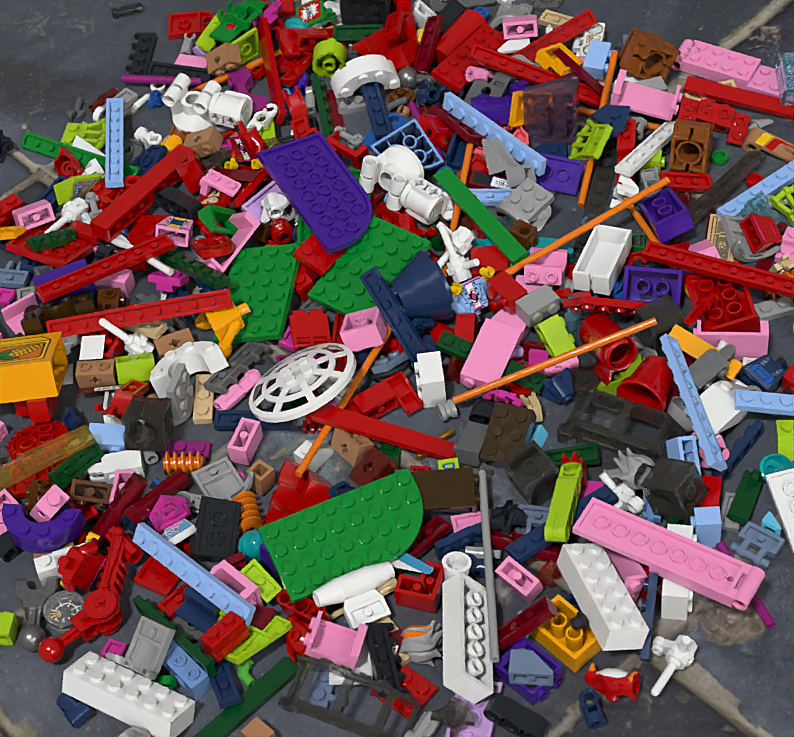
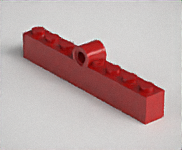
M179 144L141 178L137 175L126 177L124 179L125 192L90 221L93 236L108 243L111 242L155 203L154 194L169 185L174 186L181 180L176 166L188 161L187 152L192 150L196 155V150Z

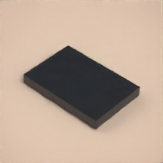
M201 496L192 556L223 561L235 554L242 502Z

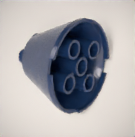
M421 249L417 251L388 286L409 319H452L455 315V310H451V303L454 301L445 275L437 261L432 262L429 258L431 253L426 249Z

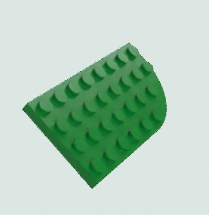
M406 468L259 527L258 533L293 604L312 596L313 591L334 578L364 566L384 562L391 563L401 557L412 546L419 533L423 517V503L418 486L409 468Z

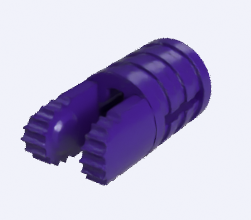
M303 73L292 86L291 94L296 92L294 86L298 85L304 99L306 96L305 87H308L310 81L308 74Z

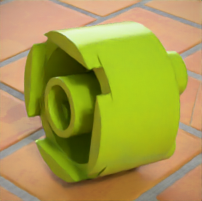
M334 38L319 42L314 47L312 67L314 72L323 78L324 76H330L331 79L339 68L342 70L346 67V48Z

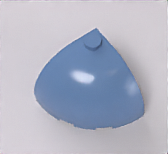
M415 118L370 146L376 156H379L393 145L405 146L419 158L424 172L436 169L444 164L443 159Z

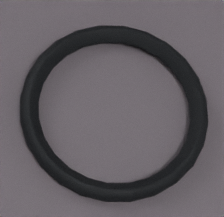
M404 361L397 365V368L385 373L375 375L372 373L371 378L381 379L405 369L409 362Z

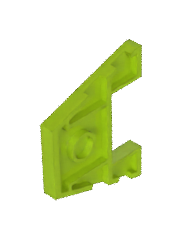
M221 610L220 613H219V614H220L219 620L226 614V613H225L224 611H222V610ZM276 615L264 630L251 625L247 626L250 635L227 654L224 659L236 665L241 664L293 628L291 622Z

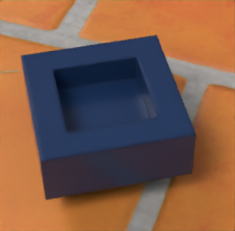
M70 406L61 418V421L67 426L69 434H73L82 422L77 407Z

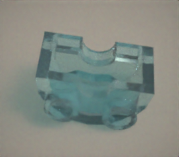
M762 190L744 204V208L741 209V213L745 218L750 214H757L773 218L776 225L782 221L777 211L769 207V200Z
M568 295V299L580 297V296ZM568 308L567 313L564 315L565 329L568 334L570 333L573 336V334L579 332V326L585 318V310H582V312H571V308Z

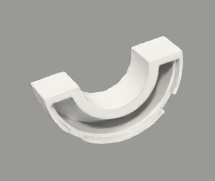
M365 55L348 61L346 67L342 70L339 68L334 73L330 82L336 98L352 96L359 86L368 82L382 83L384 90L401 87V82L393 62L387 60L382 55Z
M211 341L186 342L181 347L165 353V357L151 371L150 382L161 400L167 397L166 390L178 363L185 364L189 374L199 371H208L214 374L229 365L217 344Z

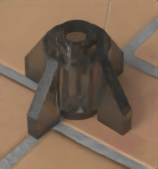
M453 697L446 706L433 711L431 714V720L442 722L443 719L444 724L450 728V737H456L457 728H460L462 725L475 726L476 717L468 708L467 703L457 697Z

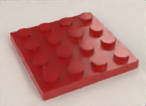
M55 218L53 221L26 230L16 239H12L6 243V250L16 255L27 257L30 260L60 268L85 258L94 251V247L99 246L100 243L104 244L106 241L98 238V242H90L76 237V240L68 241L64 246L33 252L26 245L25 238L36 234H45V231L59 220ZM66 223L57 231L64 230L65 228H68L71 224Z

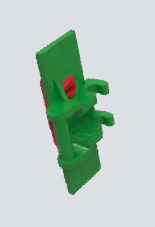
M229 0L226 5L227 13L224 15L223 9L218 11V20L221 23L209 37L220 42L232 43L241 32L250 28V24L257 17L262 15V10L267 6V3L261 0H243L233 7L232 0Z

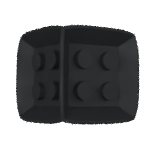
M340 0L342 25L383 24L384 28L387 15L397 11L394 0Z

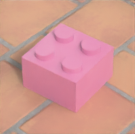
M377 306L345 314L340 336L344 345L349 347L352 352H359L369 347H379L384 344L388 323Z

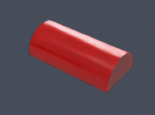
M464 10L439 37L432 61L438 64L443 62L485 23L488 24L486 19L475 10Z

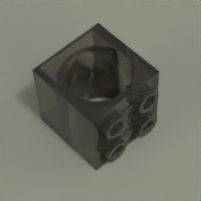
M668 294L635 309V324L655 317L657 325L634 334L645 347L648 346L655 350L659 357L666 355L661 348L660 337L665 333L669 335L675 324L687 331L689 327L683 321L686 317L685 313Z
M132 398L121 418V423L125 426L123 441L127 445V450L166 451L174 434L171 398ZM139 420L148 421L152 425H154L155 428H149L143 425Z
M535 440L502 464L509 482L529 505L538 506L554 493L560 470Z
M666 457L659 458L640 485L654 515L685 521L690 519V516L694 513V508L699 506L708 493L695 462Z

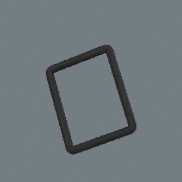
M310 116L309 120L313 119V127L317 129L316 117ZM290 121L283 122L282 125H276L278 141L295 138L294 135L280 138V126L291 124Z

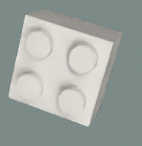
M440 351L417 354L418 362H414L418 396L423 400L424 408L436 407L437 403H446Z

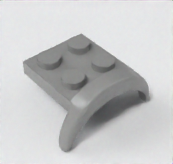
M512 3L500 4L497 15L490 26L494 28L503 23V17L532 15L533 6L525 3L519 5H512Z
M527 177L496 206L495 213L502 212L515 222L521 219L530 224L555 200V197Z
M724 215L721 218L728 245L736 260L741 262H758L771 257L781 250L780 246H775L769 250L753 254L739 225L745 218Z
M183 363L177 364L166 390L173 418L159 422L158 427L179 425L186 421L193 412V385L190 383V374Z
M227 456L191 473L194 482L203 496L230 501L240 492L249 491L254 478L253 471H249L245 482H243Z
M141 616L126 656L123 657L107 652L105 657L145 676L146 679L155 680L175 630L148 617Z

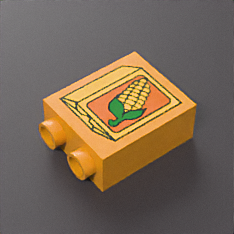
M62 331L0 339V404L59 395L69 367Z

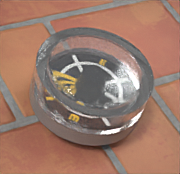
M64 590L53 594L46 601L43 614L52 631L63 634L72 628L69 619L83 609L84 600L80 594Z

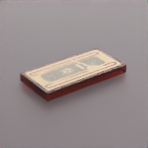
M709 212L705 239H708L715 245L721 259L731 262L737 261L733 257L728 245L721 218L716 213Z

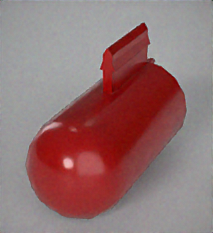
M594 313L585 317L581 322L579 337L582 344L585 345L623 329L609 316L602 313ZM630 336L591 350L590 352L597 358L596 365H594V374L607 386L612 379L614 371L618 372L626 369L635 360L637 355L636 342Z

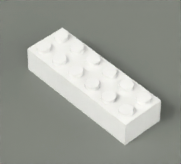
M597 543L563 544L556 564L582 613L587 617L589 626L602 650L642 649L649 628L603 546Z
M460 571L442 583L443 685L471 703L476 704L493 693V664L490 654L486 588Z
M91 651L63 672V693L131 726L143 728L153 737H177L193 723L194 700L150 679H146Z

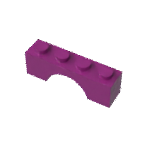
M246 66L227 72L228 80L226 82L229 89H233V92L246 94L252 99L253 110L251 119L255 113L267 108V104H270L265 95L249 93L254 88L252 75Z

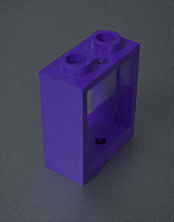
M524 637L500 658L499 662L494 664L495 676L534 706L538 701H543L546 698L548 691L561 683L563 671L560 664ZM523 648L534 651L553 670L554 686L538 685L532 691L524 684H510L509 662L511 649Z

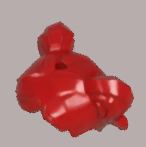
M59 147V155L54 160V168L58 172V177L61 175L71 178L85 173L84 170L86 168L80 166V161L66 147Z

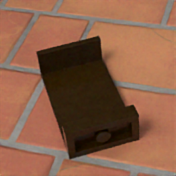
M473 467L411 472L421 494L423 511L472 507V513H477L476 506L480 505L479 493H475V486H479L478 474H474Z

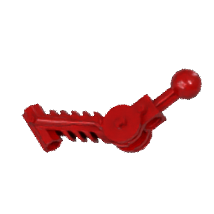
M112 526L105 535L106 540L111 546L106 548L108 556L104 555L107 559L105 561L106 564H103L101 568L103 573L99 574L101 582H97L98 590L91 592L85 598L83 609L69 619L72 628L58 638L49 636L39 643L38 655L46 663L59 661L64 656L65 647L79 637L86 643L97 634L103 636L110 635L121 627L123 612L119 604L121 599L119 593L123 591L121 584H125L123 575H127L128 572L126 563H137L143 555V551L120 526Z

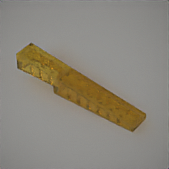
M84 425L21 453L16 459L1 465L0 491L94 444L96 439L88 426Z

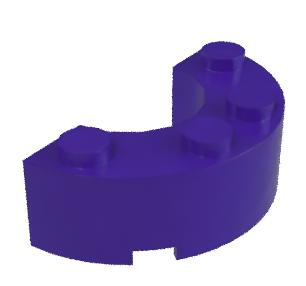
M519 80L510 84L509 96L493 97L487 94H480L471 98V106L490 120L498 121V124H509L512 93L531 89V87L527 84V81Z
M3 503L2 518L10 538L19 548L31 553L44 554L63 549V545L73 542L78 538L86 525L81 509L61 508L53 519L36 523L28 520L23 505Z

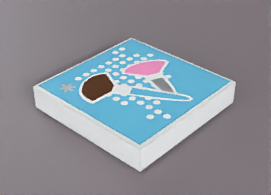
M184 518L158 532V534L173 545H176L194 534L196 528Z

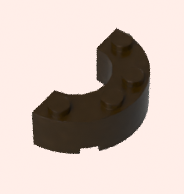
M87 294L73 297L64 295L60 297V300L54 302L50 300L42 303V307L23 314L24 318L20 323L25 336L48 333L46 321L97 311L92 298Z

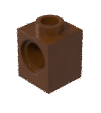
M521 219L508 230L526 251L538 242L537 227Z

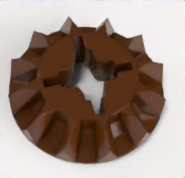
M405 87L393 89L388 95L389 103L406 96L408 102L403 105L407 106L409 102H414L416 99L415 92Z

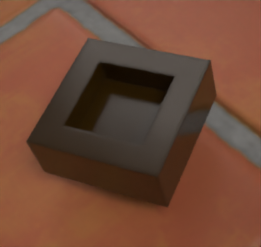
M259 221L260 225L250 238L268 242L272 225Z

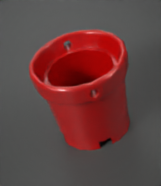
M655 355L647 356L635 371L620 383L616 389V397L626 412L642 420H655L663 414L668 395L675 383L672 370L665 364L667 362L666 359Z

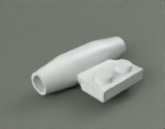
M390 562L364 566L332 579L313 591L312 596L317 607L344 602L343 613L350 628L356 630L360 623L364 625L365 623H373L391 614L383 595L375 589L395 577V572Z

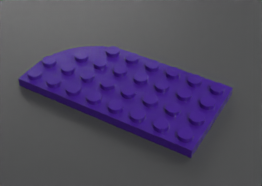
M321 132L257 152L258 160L327 254L347 248L365 235L372 217L370 198Z

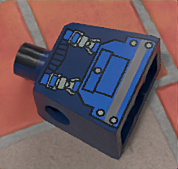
M763 355L744 365L740 370L738 379L747 386L754 385L759 387L761 392L774 393L782 384V378L786 373L784 368L787 367V362L782 357L774 361L769 355Z

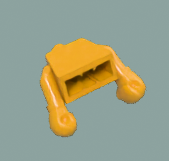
M233 302V307L202 312L196 317L195 326L205 331L213 329L219 340L218 346L227 361L232 353L231 343L234 337L245 326L242 316L251 311L246 302L235 306Z

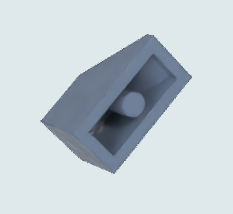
M523 648L511 649L509 662L510 684L554 686L553 670L534 651Z

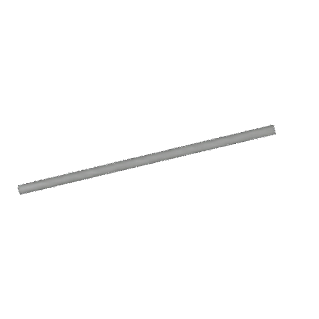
M479 470L478 483L491 662L496 663L500 661L487 481L486 471Z

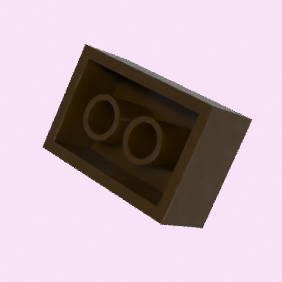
M495 401L480 453V460L489 466L521 473L537 418L534 410Z

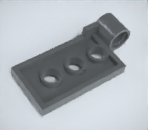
M497 72L490 84L475 79L464 102L471 106V98L483 94L486 90H491L489 96H508L510 84L515 83V78Z

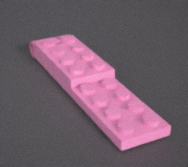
M690 39L684 40L679 47L681 54L677 55L671 67L675 71H683L715 82L733 79L737 88L794 101V74L761 65V59L698 40H694V42Z
M593 497L573 526L574 534L649 566L650 572L658 573L663 578L731 608L734 606L739 610H746L765 577V572L759 567L751 566Z

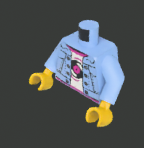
M490 266L480 269L481 277H475L462 284L453 282V286H449L454 301L451 303V310L454 309L456 314L476 313L477 323L484 320L480 309L488 306L486 280L493 277L495 273L494 268Z

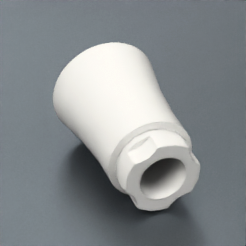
M450 552L443 557L444 582L460 571L468 576L472 561L467 554Z

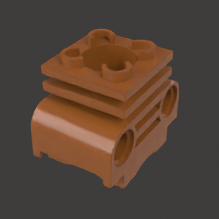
M632 28L617 58L620 60L619 66L628 73H632L635 77L650 79L661 76L664 82H666V77L681 51L673 44L663 41L664 39L660 38V35Z
M676 119L671 139L670 172L707 174L712 151L713 123ZM687 143H692L696 145L697 148L690 147L691 145H688Z

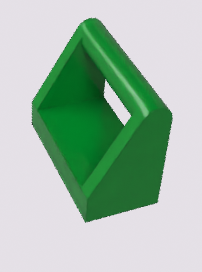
M209 204L198 211L199 219L211 232L234 236L238 231V228L229 221L232 214H236L235 210ZM216 220L219 223H222L225 227L217 226Z

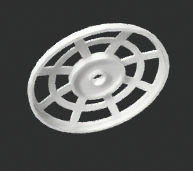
M325 343L305 348L286 357L269 369L256 383L249 397L250 410L259 420L273 423L293 420L317 410L337 396L351 380L356 369V359L353 352L343 344ZM327 349H337L343 351L332 353ZM317 353L326 355L318 359L313 358ZM347 355L345 370L343 372L334 371L336 358ZM329 360L328 368L321 369L319 364ZM328 377L338 378L328 390L315 398L312 391L322 385ZM276 378V383L267 389L269 381ZM262 387V394L255 400L259 390ZM276 388H279L281 391L279 397L272 396L270 393ZM306 396L308 403L294 409L281 411L284 402ZM264 398L269 402L276 403L273 412L262 411L257 406Z

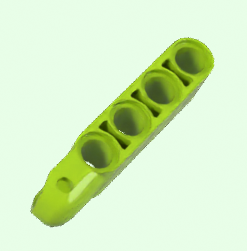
M568 462L560 468L545 524L544 536L547 542H568L581 490L583 471L580 463Z

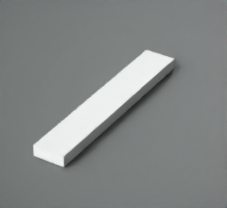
M666 120L615 166V172L629 177L636 173L671 141L675 121Z

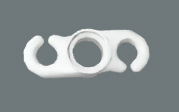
M273 103L267 104V108L255 113L246 128L255 127L260 131L261 128L267 127L278 113L277 105ZM267 108H274L272 111H267ZM266 117L263 122H258L259 118Z

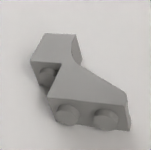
M499 138L481 140L489 175L506 172L509 188L519 186L527 177L536 182L533 164L521 165L517 163Z

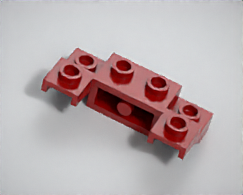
M276 28L275 38L280 42L279 50L286 57H294V55H300V51H314V47L319 42L333 38V28ZM341 43L346 48V51H348L345 43Z
M683 96L679 105L677 119L713 123L715 131L727 134L725 143H733L743 148L751 116L735 112V108H731L728 104L714 103L711 99H701L698 101Z
M400 371L351 398L344 409L377 419L399 406L408 416L424 407L408 378Z

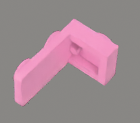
M210 169L199 183L201 186L200 194L204 196L213 187L234 197L241 188L240 183L213 169Z

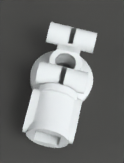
M182 73L178 74L162 97L163 103L171 107L173 123L180 132L183 130L193 133L206 129L209 126L217 125L234 128L233 124L241 120L246 126L251 119L253 101L248 95L228 90L224 93L220 92L221 86L215 81H208L201 92H188L191 80Z
M393 145L377 157L367 155L363 158L359 183L366 193H371L377 182L383 189L387 190L386 207L388 209L398 211L403 206L409 215L428 225L435 223L439 218V214L443 213L447 204V197L442 194L438 187L424 179L423 166L416 154L409 148L402 145Z

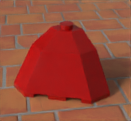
M410 14L404 17L399 36L386 41L382 37L384 28L352 45V48L362 56H385L387 60L393 62L396 70L411 67L419 46L414 16Z
M285 457L276 479L278 488L272 492L269 501L270 506L264 518V525L331 499L327 490L332 487V484L309 469L305 470L302 477L296 476L295 471L300 464Z

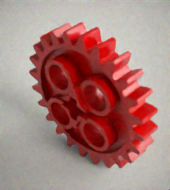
M51 419V421L44 424H38L37 422L33 426L28 424V428H21V432H15L16 436L10 437L11 441L7 442V450L10 458L14 462L17 461L18 464L24 462L26 465L29 461L34 464L36 460L42 462L43 458L49 459L50 455L56 456V451H62V447L67 446L66 442L69 441L70 434L67 426L63 422L59 423L58 420L53 422Z

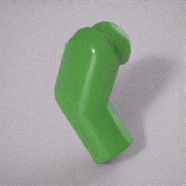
M248 658L239 664L237 669V676L248 688L256 682L249 673V669L254 664L252 658Z

